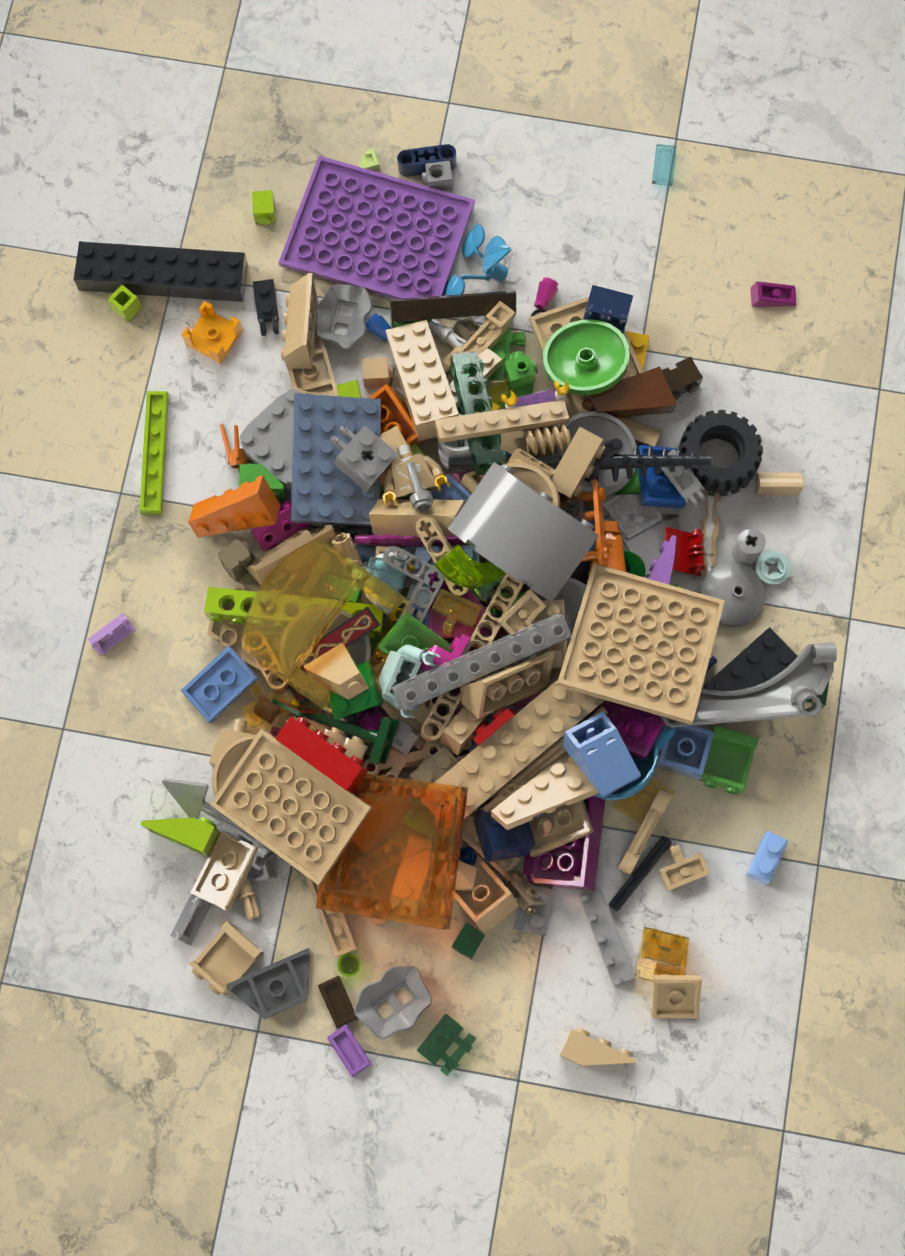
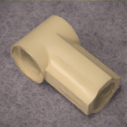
M349 533L336 535L332 539V544L343 566L344 574L349 579H357L354 577L356 568L363 570L361 556L358 554ZM350 564H357L356 566L349 567Z

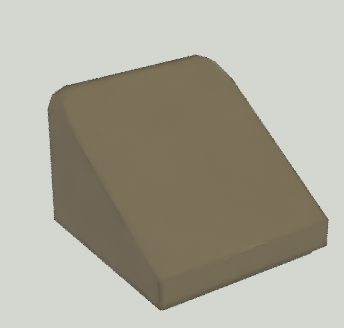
M469 316L456 322L453 332L468 341L480 326Z

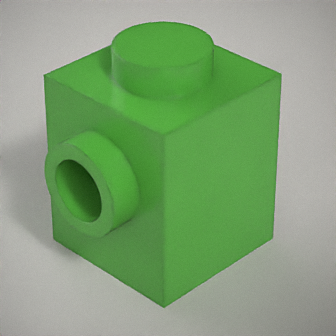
M529 355L504 362V372L510 389L535 382V374H538L535 361L531 362Z

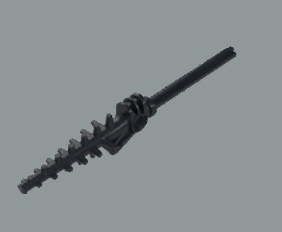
M616 438L604 443L603 446L606 448L600 459H595L594 470L589 478L585 477L584 481L590 483L592 480H597L599 483V470L611 469L614 482L618 481L619 469H626L627 479H632L633 468H640L642 477H646L647 468L655 467L657 475L660 474L661 467H669L670 472H675V466H684V470H689L690 465H698V467L710 465L711 456H696V453H691V456H682V451H677L676 455H668L667 449H663L662 455H654L653 447H648L647 455H640L639 445H634L633 455L620 454L623 450V442ZM563 456L533 457L556 469ZM510 457L449 458L448 466L449 470H489L494 462L500 466L507 464Z

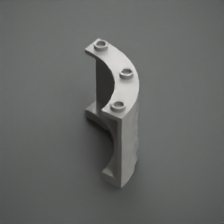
M494 462L448 530L466 544L468 543L473 546L476 552L519 582L522 581L531 590L553 602L599 535L592 530L594 526L585 519H582L581 522L553 504L551 502L553 498L547 493L541 491L539 494L513 475L515 470L508 465L503 464L501 467Z

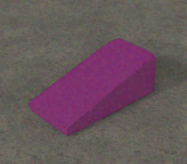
M757 281L750 289L751 306H796V292L793 285Z

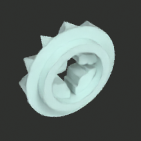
M777 551L763 553L755 565L756 572L762 582L768 583L771 586L783 583L789 577L791 571L790 562L787 557ZM778 562V564L776 565V570L778 571V573L774 571L772 572V574L770 573L769 575V567L767 565L772 566L773 564Z

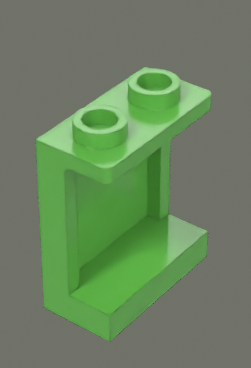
M714 726L712 729L714 734L706 765L699 781L704 782L703 785L707 787L726 788V792L738 795L739 792L743 793L746 790V781L759 738Z

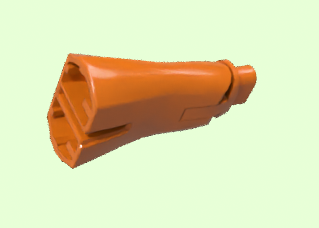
M604 521L605 541L610 552L607 567L627 573L621 531L618 530V522ZM596 541L593 551L597 550ZM596 559V560H591V565H590V569H589V573H588L586 585H587L588 580H589V577H590V573H591V570H592V567H593V563L600 565L598 559Z

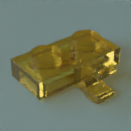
M443 589L440 590L432 606L433 612L447 617L442 627V633L449 637L456 622L473 628L482 610L481 605Z
M258 682L250 686L256 701L241 708L251 729L266 722L254 713L259 696H264ZM272 692L264 696L271 702L273 698L287 702L283 693L277 694ZM279 707L281 712H280L278 715H280V714H282V713H284V712H286V711H288V710H285V709Z

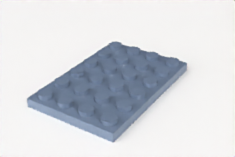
M294 393L291 522L372 527L369 513L379 499L380 478L368 492L364 491L334 464L336 457L341 451L331 443L330 439L332 436H336L348 445L349 441L341 435L339 428L344 426L356 435L364 425L380 438L381 399ZM363 456L362 459L366 461L368 458Z

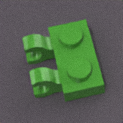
M507 328L502 337L490 350L502 358L503 363L523 357L524 352L521 351L510 354V345L525 346V332L511 334V328Z

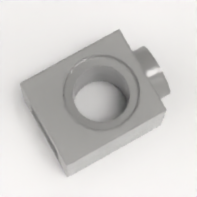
M450 161L425 164L426 172H422L423 185L442 191L453 189Z

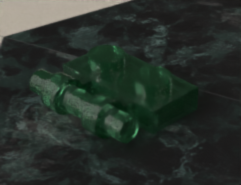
M445 1014L417 1051L434 1066L440 1058L446 1062L440 1071L448 1076L453 1069L456 1070L459 1066L458 1062L464 1054L471 1051V1045L475 1042L476 1038L470 1033L464 1040L458 1035L464 1028L448 1014ZM455 1042L459 1047L450 1057L445 1052Z

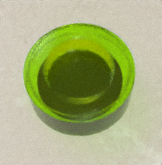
M352 953L343 954L337 962L338 971L346 977L355 976L361 967L359 958Z

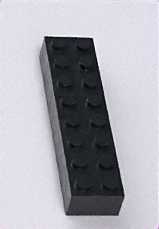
M79 241L73 280L79 291L114 293L123 285L136 295L244 302L248 262L244 252Z

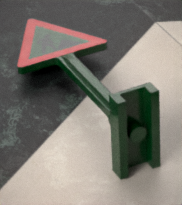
M273 698L272 702L298 716L311 717L322 724L366 739L367 742L374 744L369 761L375 764H379V762L382 764L387 763L400 720L383 717L379 731L367 730L340 719L335 720L334 717L322 712Z

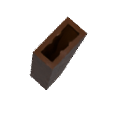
M660 366L623 379L614 387L599 394L587 395L585 401L587 412L607 413L614 417L672 413L677 405Z

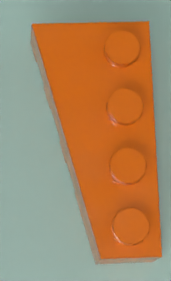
M261 475L256 478V481L242 483L241 487L235 490L228 489L224 491L223 495H214L195 503L188 523L197 537L275 525L281 505L266 479Z

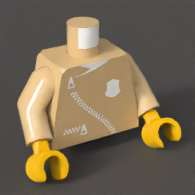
M410 444L397 447L400 460L392 462V467L387 470L384 481L383 501L385 507H387L389 500H393L394 505H397L396 498L400 499L414 494L406 464L409 462L415 463L421 485L426 490L437 487L441 492L440 486L446 483L450 487V483L440 465L429 456H423L421 453L413 455Z

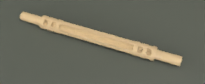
M602 706V707L599 708L595 713H593L588 719L594 717L595 715H597V714H599V713H601V712H604L605 714H608V712H607L606 709ZM564 736L496 793L497 796L482 809L486 812L493 810L566 752L563 747Z

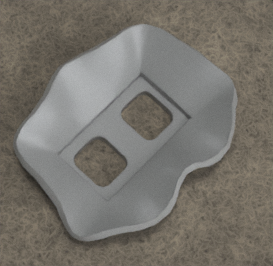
M336 284L330 286L316 309L317 337L333 342L344 350H349L359 341L366 332L365 317L372 311V301L368 291L363 287ZM341 306L353 307L352 316L340 315ZM336 324L347 325L349 327L347 334H335Z
M411 965L393 966L384 972L379 981L369 983L362 988L355 1004L354 1013L378 1038L386 1039L396 1032L413 1028L422 1012L431 1005L432 998L417 967ZM403 986L407 987L412 994V999L406 1004H401L395 996V992ZM384 1000H387L394 1010L387 1018H382L376 1009L377 1005Z

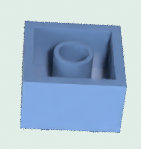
M696 726L672 727L675 729V733L660 749L657 767L700 779L704 772L714 732Z

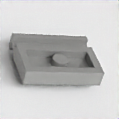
M533 886L539 891L541 898L546 904L536 905V912L532 915L524 913L519 906L516 910L513 929L546 936L554 890Z

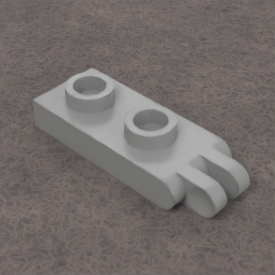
M673 449L668 455H676L677 451ZM675 466V472H670L669 467H661L686 502L691 500L697 506L699 504L695 498L697 494L702 501L706 499L702 492L705 488L690 468L689 470H684V466Z

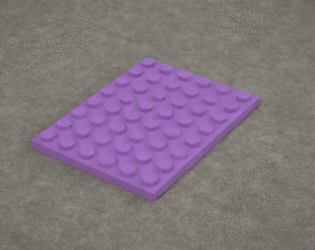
M318 156L278 263L280 267L304 274L313 273L315 277L339 284L360 286L370 293L390 299L443 296L472 214L475 200Z

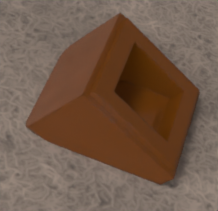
M260 695L255 705L254 713L271 724L281 712L280 708L263 695Z

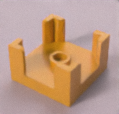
M204 301L199 308L201 317L190 332L189 327H186L181 335L185 345L221 364L242 334L243 329L240 320L231 316V321L215 313L213 305Z

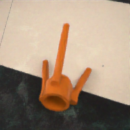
M220 424L228 464H230L231 468L240 469V464L251 463V459L248 460L245 456L243 448H240L238 425H234L235 449H232L231 453L224 425Z

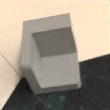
M399 718L397 719L400 721L392 747L407 756L421 731Z

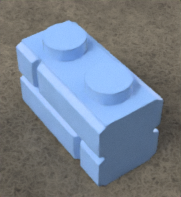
M769 831L764 833L745 875L762 884H769L788 840Z

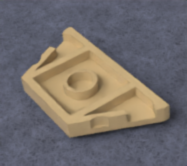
M315 335L312 369H288L292 387L303 394L338 396L324 340Z

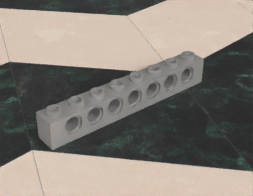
M555 614L396 684L391 688L399 708L405 711L570 638L572 635L564 615Z

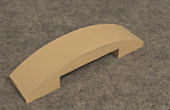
M499 301L486 315L487 321L461 348L456 347L443 360V363L457 375L461 374L487 348L490 350L498 342L513 321L516 313Z

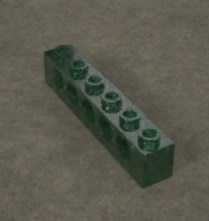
M477 351L452 354L450 369L461 416L491 411L493 407L492 397L487 394L488 380L487 377H483L484 364L483 360L479 359ZM501 434L467 439L475 476L485 475L494 462L500 466L506 463L505 451L500 448L502 442Z

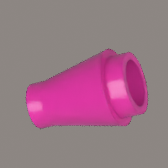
M544 277L539 282L534 307L539 310L546 309L558 292V283L555 280Z

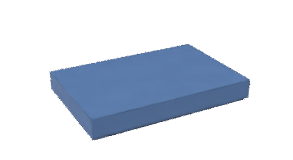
M229 645L180 691L208 723H212L247 691L259 677Z

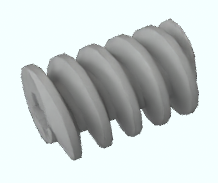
M754 529L742 531L732 548L734 560L746 565H753L765 547L766 538L764 534Z

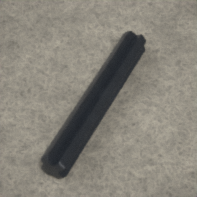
M665 836L660 838L609 902V906L614 911L618 912L671 846L672 842Z

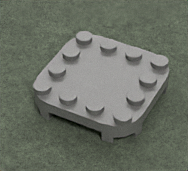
M290 389L277 397L246 426L240 435L242 448L247 459H251L256 464H262L283 484L286 491L291 489L294 393L303 394L295 389Z

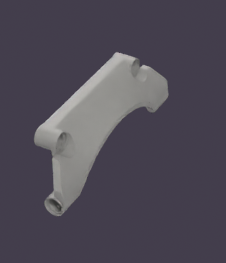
M834 642L808 644L786 669L757 686L735 691H716L702 688L692 725L673 719L668 720L663 716L660 717L670 727L816 715L822 706L821 701L816 695L823 694L834 672L833 662L837 660L836 645ZM808 699H812V706L810 708L805 709V701Z

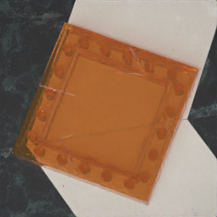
M366 774L353 794L373 808L322 884L319 885L316 908L442 930L450 929L468 787Z

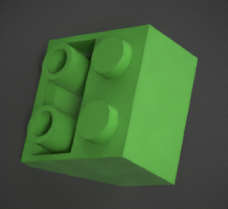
M240 464L239 487H241L242 483L247 481L251 483L256 481L257 477L263 475L279 503L288 499L283 484L262 464Z

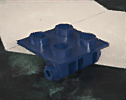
M592 285L583 320H599L609 323L624 334L633 295Z

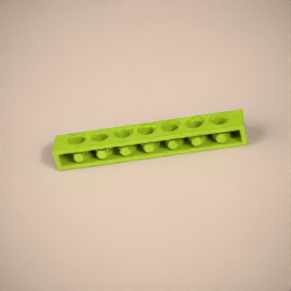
M209 586L204 608L207 618L214 622H222L224 619L231 620L232 623L240 625L245 622H251L258 627H266L269 624L275 625L278 629H287L289 624L295 619L289 617L290 612L293 610H299L301 614L315 607L330 606L343 609L354 616L366 607H369L381 625L368 634L369 639L382 637L385 616L384 612L371 604ZM227 603L235 604L232 610H224V606ZM248 606H256V610L253 613L245 612ZM270 608H278L277 614L273 616L267 614Z

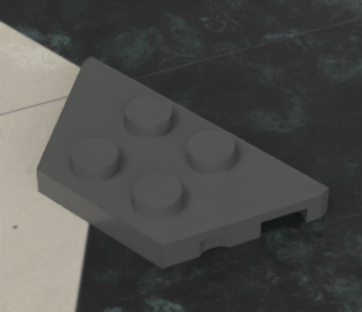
M304 949L228 983L226 986L265 1020L307 1001L310 949Z

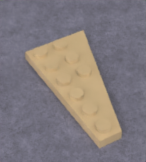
M566 752L491 810V816L506 830L533 820L534 816L544 812L549 814L554 812L555 808L564 804L569 806L594 796L598 792Z

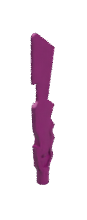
M355 536V544L421 547L424 545L421 538L416 536ZM446 537L450 546L469 545L458 537ZM435 540L432 545L443 546V543L440 540Z

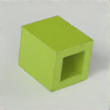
M273 190L252 191L255 224L268 225L276 223Z
M123 285L108 298L112 310L126 322H129L142 309L138 297Z

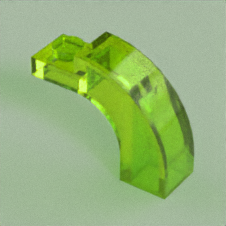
M459 545L447 551L433 564L446 579L460 587L469 589L485 587L506 574L490 561L486 564L473 561Z

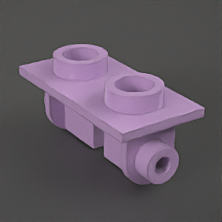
M122 613L88 638V641L97 653L102 656L136 631V629L124 613Z

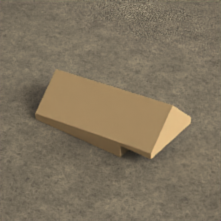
M378 499L369 513L373 534L400 535L403 537L416 536L420 538L416 531V523L420 518L429 516L437 521L445 537H457L448 528L466 501L433 500L431 509L425 512H416L412 508L410 499H397V505H394L393 500H389L387 507H385L383 499ZM424 521L422 529L423 531L428 530L431 535L427 538L438 536L437 533L431 534L429 530L431 523H425Z
M322 525L311 533L308 530H299L249 564L246 569L263 589H266L320 559L323 552L329 554L334 551L335 548L332 544V539L336 537L334 529L331 525Z

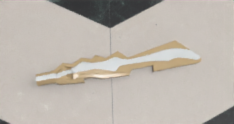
M703 490L706 496L705 507L707 516L700 522L704 530L702 532L704 533L703 544L701 545L705 547L702 550L705 552V577L716 565L718 547H715L720 523V517L716 515L717 501L721 502L720 493L710 496L708 491Z

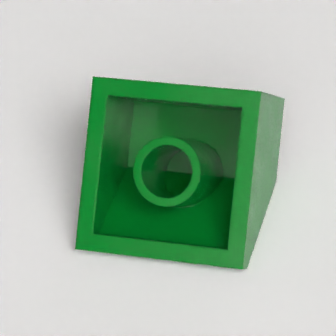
M370 661L357 665L369 687L368 689L350 700L328 690V700L335 720L343 719L384 704Z

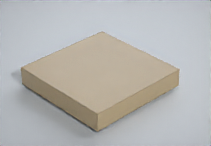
M654 975L651 1007L652 1018L699 1019L701 975Z

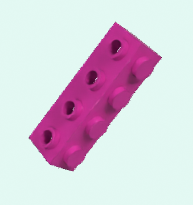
M291 497L280 503L281 507L275 525L250 529L263 551L274 548L278 542L289 538L302 528L313 525L311 523L291 522Z

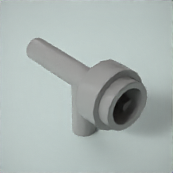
M409 462L406 464L414 489V494L410 497L412 508L416 512L428 511L433 506L431 492L422 487L415 463Z

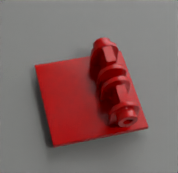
M665 527L666 541L669 542L672 535L676 537L672 571L701 576L705 568V552L702 551L705 547L701 545L703 544L704 537L702 530L694 529L693 533Z

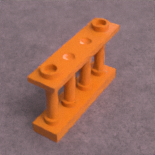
M592 480V492L581 493L578 498L574 497L572 501L559 495L560 508H563L565 505L594 500V511L573 514L571 516L580 522L582 519L586 521L595 520L594 532L599 535L596 539L597 550L587 552L581 562L598 559L600 565L607 567L610 552L605 541L603 501L606 500L604 487H600L597 480Z

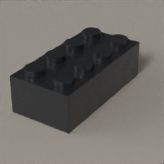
M769 627L709 680L703 688L716 691H735L757 686L781 673L798 656Z

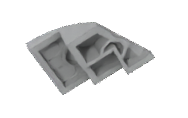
M678 518L656 524L623 539L627 550L636 553L645 563L646 572L644 577L650 576L652 571L649 569L655 558L659 560L662 554L659 551L665 541V527L679 530Z

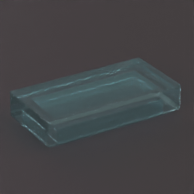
M656 144L652 184L672 186L677 146Z

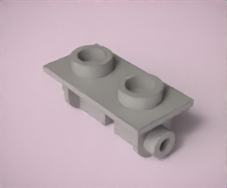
M191 894L170 936L191 946L212 904Z

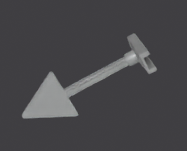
M167 778L162 780V784L189 818L199 819L202 810L253 842V845L259 848L252 863L254 868L260 870L275 854L205 801L209 787L208 784Z

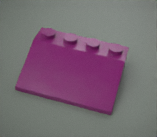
M594 796L584 799L593 833L535 858L531 857L530 853L525 856L523 873L531 884L595 891L605 800Z

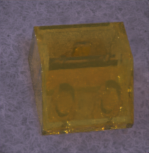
M644 927L634 977L653 982L654 975H684L687 965L689 938L655 928Z

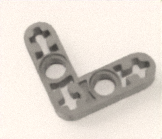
M396 546L388 547L383 554L385 563L418 581L402 615L405 611L412 614L416 609L411 607L414 603L416 606L423 608L422 612L417 609L415 613L417 620L422 623L443 583L444 575L440 569ZM395 551H398L397 556L402 559H405V555L408 556V558L404 561L402 568L399 567L400 565H402L401 562L396 560L390 562V552L394 553ZM411 561H417L419 563V570L412 574L408 570V564ZM436 572L438 580L437 582L432 581L429 586L434 588L433 591L422 587L423 583L428 585L430 582L428 574ZM421 591H425L428 594V600L424 604H420L417 601V594Z

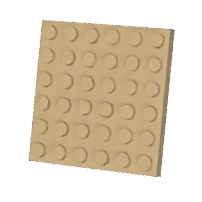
M593 563L557 686L692 725L725 600Z

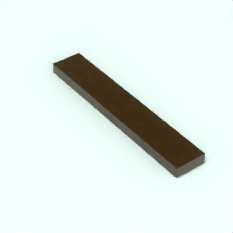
M516 291L390 299L391 322L483 316L487 315L499 301L516 313Z

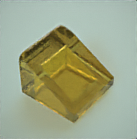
M507 379L486 380L488 402H504L501 398L502 394L509 399Z

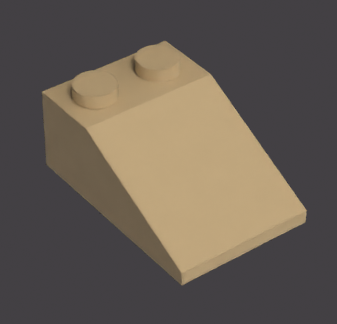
M472 850L459 861L478 869L475 890H448V892L475 926L485 934L518 908L519 905L509 889L480 856Z

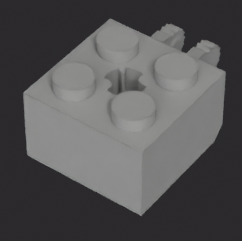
M365 425L356 435L348 430V428L341 426L339 432L349 441V444L346 445L336 436L331 437V443L341 451L336 457L334 464L364 491L368 492L390 467L392 462L395 461L398 453ZM363 456H365V457H367L368 459H367L366 461H364L362 458H363Z

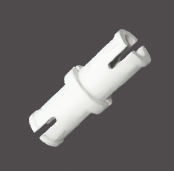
M435 319L428 323L431 333L440 338L443 344L447 343L455 349L456 347L461 348L467 342L455 334L453 329L450 327L446 328Z

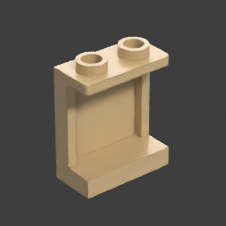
M226 921L221 926L222 930L197 959L189 964L193 967L191 972L198 979L202 980L205 978L211 983L208 987L218 996L220 993L227 996L230 990L226 984L242 978L263 954L258 947L231 923Z

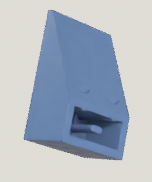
M604 712L565 732L564 749L602 798L641 776L617 728Z

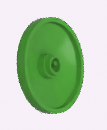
M579 320L569 323L558 329L545 345L543 352L545 372L553 384L555 381L559 382V387H563L566 380L569 385L568 393L599 394L614 387L626 374L630 363L628 342L621 331L603 321Z

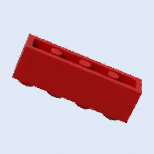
M290 716L275 739L344 790L353 793L369 771L363 767L365 762L355 755L352 758L346 755V748L337 742L334 745L328 742V735L319 729L316 732L310 729L311 723L301 716L298 719Z

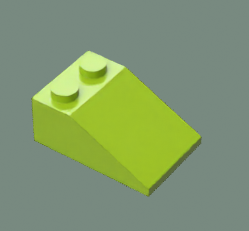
M194 817L142 820L140 824L152 833L209 857L221 833L216 828L217 825L205 817H201L200 820Z

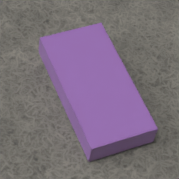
M347 1024L327 1037L352 1077L372 1064Z

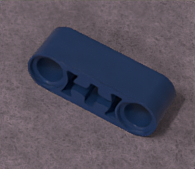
M450 144L406 149L400 151L397 155L398 171L405 177L422 175V172H426L425 164L450 161L451 170L456 167V149Z

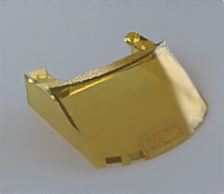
M321 539L300 548L288 556L264 581L253 599L246 617L242 648L310 701L331 713L332 709L328 706L331 700L330 691L300 668L357 588L387 609H396L402 603L409 606L410 602L365 568Z

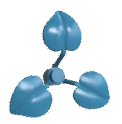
M476 224L467 235L462 251L465 257L470 258L476 253L483 259L482 269L485 276L461 275L458 277L453 275L446 284L443 296L463 294L465 290L464 279L490 281L492 278L498 282H503L507 277L508 267L499 262L512 249L502 237L495 236L487 244L485 255L479 251V247L484 243L485 231L480 224Z

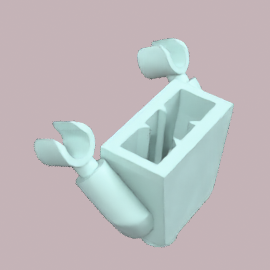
M404 645L397 652L390 651L379 676L382 698L399 710V705L391 687L415 677L422 660L426 665L438 667L432 661L434 657L441 658V656L431 651L425 653V650L411 645ZM416 705L405 711L401 709V715L405 718H415L411 714V710L418 711L419 708Z

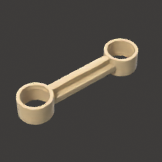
M660 788L620 862L619 870L628 875L631 874L673 794Z

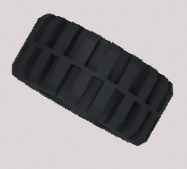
M711 410L706 412L705 417L702 414L695 417L694 422H690L683 432L678 451H682V456H691V453H696V456H702L700 451L702 443L711 439H721L729 442L737 450L739 462L734 466L720 468L711 464L703 465V467H698V465L689 466L710 496H715V493H720L721 497L727 496L729 491H731V494H735L740 491V488L748 486L762 461L763 446L760 445L762 439L759 434H755L757 428L754 424L749 425V420L744 416L742 419L737 417L738 413L733 411L731 414H727L726 410H719L718 413H714Z

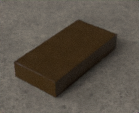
M339 975L318 985L336 1028L358 1019L355 1016L353 1005Z

